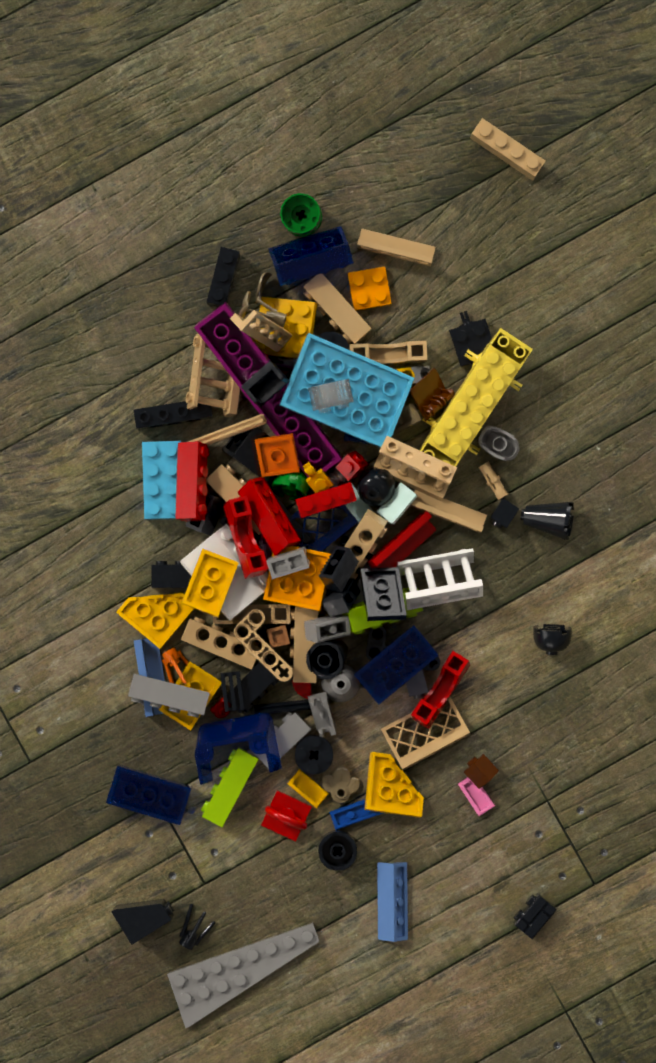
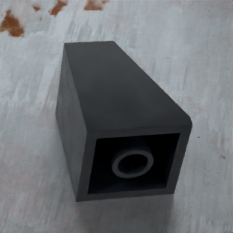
M256 427L232 436L222 450L256 476L262 477L255 439L270 436ZM275 476L264 477V479L268 483Z
M157 899L119 904L111 912L129 942L133 945L171 921L175 910L169 901Z

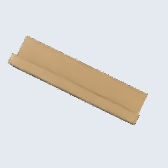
M361 229L357 248L427 266H431L436 248L366 229Z
M255 310L246 319L236 313L230 318L242 332L277 353L293 337L289 331Z
M414 490L417 498L410 507L423 512L428 511L431 515L475 532H482L487 517L486 514L444 498L440 501L418 490Z

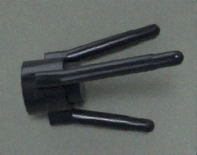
M192 903L189 906L183 929L179 935L181 937L179 943L189 950H193L195 945L198 946L202 938L215 925V921H212L198 937L196 932L206 915L204 911L193 930L186 932L193 909Z

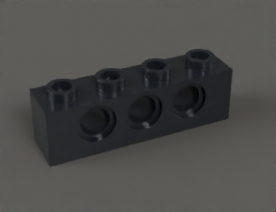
M183 401L134 409L136 429L144 430L212 419V406L198 403L197 407L190 410L187 409L188 403Z

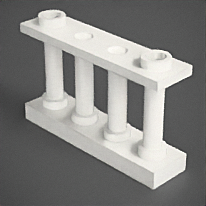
M473 548L397 562L400 576L406 575L410 591L405 593L407 610L483 596L482 580H474L470 563H474ZM462 565L467 582L456 584L451 567ZM443 568L448 585L436 587L432 570ZM425 572L429 589L418 591L413 573Z

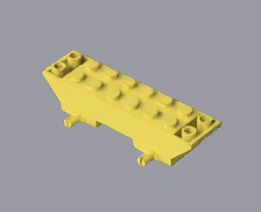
M502 328L498 330L480 354L476 355L468 349L464 356L473 361L472 368L447 408L436 420L432 417L427 421L424 418L422 419L431 428L420 451L455 467L466 450L477 455L480 448L473 445L472 441L507 388L511 386L519 391V387H522L523 384L514 380V377L533 349Z

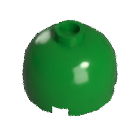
M301 468L300 472L276 475L271 489L276 494L282 497L284 494L290 495L289 499L296 501L295 499L308 496L310 492V486L306 481L308 477L302 472Z

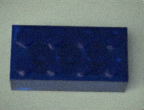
M341 226L268 248L280 286L290 285L301 279H309L321 273L325 274L337 268H345L354 263L348 241Z
M412 625L354 673V675L379 705L439 655L419 630Z
M119 764L116 768L106 803L181 825L193 786Z

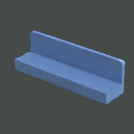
M147 638L134 640L139 675L165 681L160 649ZM143 700L146 717L163 714L158 710L159 708L150 706L149 701Z
M378 862V939L392 942L408 940L407 862Z

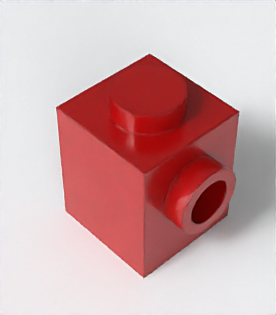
M354 451L347 454L336 468L350 481L357 478L369 464L362 455Z

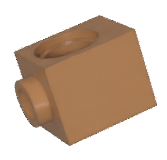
M286 625L267 629L271 648L290 644Z

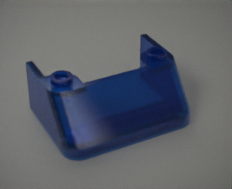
M259 713L201 725L198 730L195 748V760L200 785L213 781L210 762L214 758L213 747L248 741L253 753H266L270 773L282 769L272 717L267 713Z

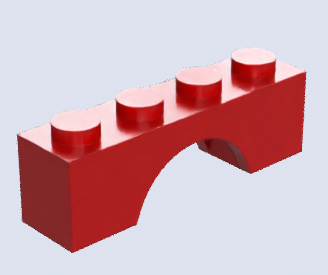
M243 496L229 499L223 507L244 577L248 579L263 575L269 568L264 550L259 548L254 538L252 511L248 497Z
M454 651L451 652L442 666L435 684L412 712L413 720L430 729L471 666L469 660Z

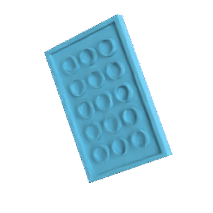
M308 333L279 406L381 448L386 436L392 437L414 377Z

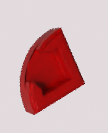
M292 680L293 688L300 696L308 699V696L312 695L311 683H295Z

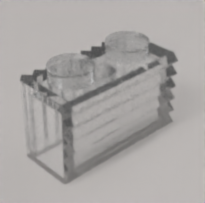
M349 379L308 388L313 411L319 410V414L331 411L330 407L337 406L338 409L347 408L349 403L354 402Z

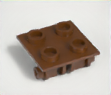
M433 368L410 389L425 421L435 416L436 412L441 410L447 404L446 402L451 400L455 394L452 389H445L436 368Z

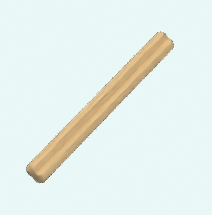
M259 414L188 442L199 441L211 445L264 425L267 420L264 414Z

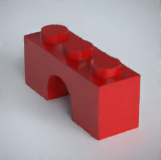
M351 482L295 499L301 519L357 502Z

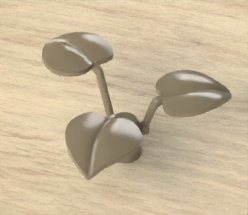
M264 272L258 283L255 303H260L270 311H267L266 314L257 312L283 328L287 314L277 312L278 309L272 308L261 300L264 286L272 276L271 273ZM247 291L239 312V316L243 318L246 312L251 313L253 311L248 308L251 296L250 291Z

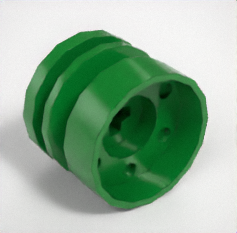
M293 194L285 199L281 206V221L293 235L299 237L311 236L321 226L323 217L321 208L315 199L308 194ZM305 212L307 218H303L300 221L298 214Z

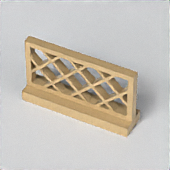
M451 697L448 699L451 705L449 712H440L448 715L445 726L433 722L428 735L417 732L418 722L415 731L404 728L406 720L413 719L411 716L412 712L381 729L402 770L471 735ZM449 717L458 718L461 725L455 729L447 727ZM433 725L444 728L442 736L438 738L430 736ZM393 727L401 729L398 740L390 738L386 731ZM403 730L414 733L411 744L400 741ZM416 734L427 737L425 745L421 747L413 745ZM399 743L410 746L408 754L401 758L397 752Z

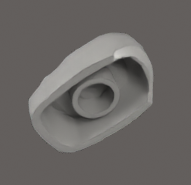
M495 426L485 427L478 439L479 445L486 452L501 460L511 461L516 458L520 451L517 439L510 433Z

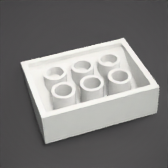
M225 524L184 557L180 563L192 576L202 549L239 562L221 608V612L230 621L265 593L269 573L266 571L263 575L245 579L230 527Z

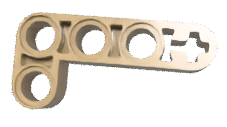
M252 610L236 625L234 636L277 680L287 682L293 675L292 668L256 633L263 625L265 615L261 610ZM254 613H258L262 617V621L258 624L251 621V616ZM238 628H247L248 635L243 638L239 637L237 634ZM253 641L261 642V650H252L251 643ZM272 654L275 656L276 661L273 665L266 664L264 660L266 655ZM279 661L282 663L279 666L282 670L288 669L287 678L285 676L281 678L278 669L275 672L272 670Z

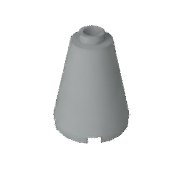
M344 664L342 671L336 677L328 680L322 679L321 685L323 692H327L330 700L346 702L357 694L360 681L356 671ZM339 681H343L345 683V686L343 688H339L337 686V683Z

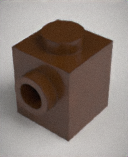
M484 754L478 758L474 756L468 761V767L464 771L478 789L487 784L499 772Z

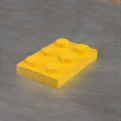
M202 549L181 604L218 618L239 562Z
M189 661L182 672L187 683L183 684L180 677L175 683L209 692L207 705L222 684L219 679ZM165 705L158 709L190 731L199 719L187 715L188 711L180 710V713L169 711V706Z

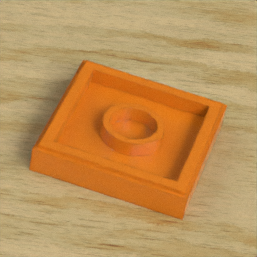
M293 433L255 439L262 477L300 472Z

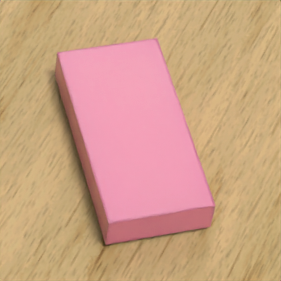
M468 777L458 783L478 816H481L495 806L484 788L478 789Z

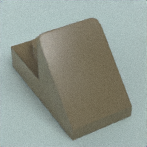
M414 403L403 407L393 435L421 421Z

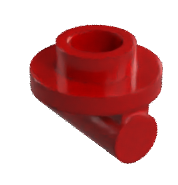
M223 697L210 709L217 718H223L230 712H225Z

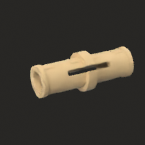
M489 461L478 467L487 481V486L490 485L498 500L509 494L502 485L500 476L496 475Z

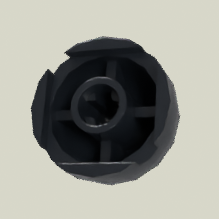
M378 467L367 469L360 476L357 484V492L360 499L365 504L373 507H380L389 502L396 487L393 475L388 470L377 469Z
M543 624V628L538 629V625L533 626L534 642L540 650L546 651L547 655H557L558 651L566 649L571 642V627L565 629V625Z

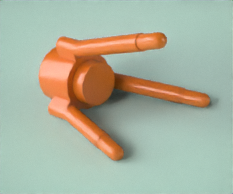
M175 647L162 654L164 658L162 662L165 666L169 683L174 684L170 667L174 666L182 683L186 684L187 682L178 663L181 662L180 659L186 666L189 662L180 650L177 651Z

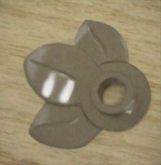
M344 765L339 766L333 776L329 774L322 775L324 790L331 793L333 801L339 804L347 802L350 795L355 793L360 785V779L357 777L350 778L349 770ZM340 790L344 792V796L342 797L338 796L337 792Z

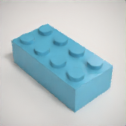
M181 441L142 442L145 520L175 519L178 443Z

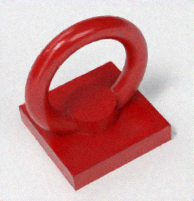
M277 790L270 806L265 807L266 815L261 826L296 842L300 831L307 829L305 821L312 806Z

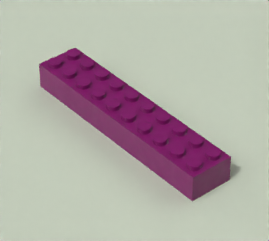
M225 302L198 322L194 327L258 413L265 415L266 423L276 436L294 434L299 465L305 475L309 477L303 467L308 462L311 463L316 471L321 468L324 472L342 460V455L315 420L279 406L287 385L262 407L256 405L242 389L241 386L266 365L270 359L254 338L242 332L232 322L230 318L235 313Z

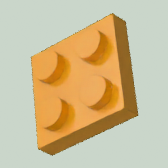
M385 266L347 273L355 311L392 304Z

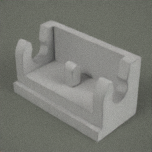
M306 547L269 557L266 562L272 579L310 568Z
M327 692L308 696L319 736L323 737L324 733L328 731L331 736L336 735V725Z

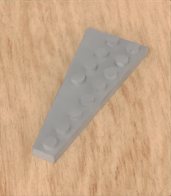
M310 923L167 973L185 1028L198 1022L317 944L319 938L314 924Z

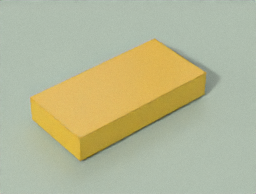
M301 769L287 783L316 809L329 794Z

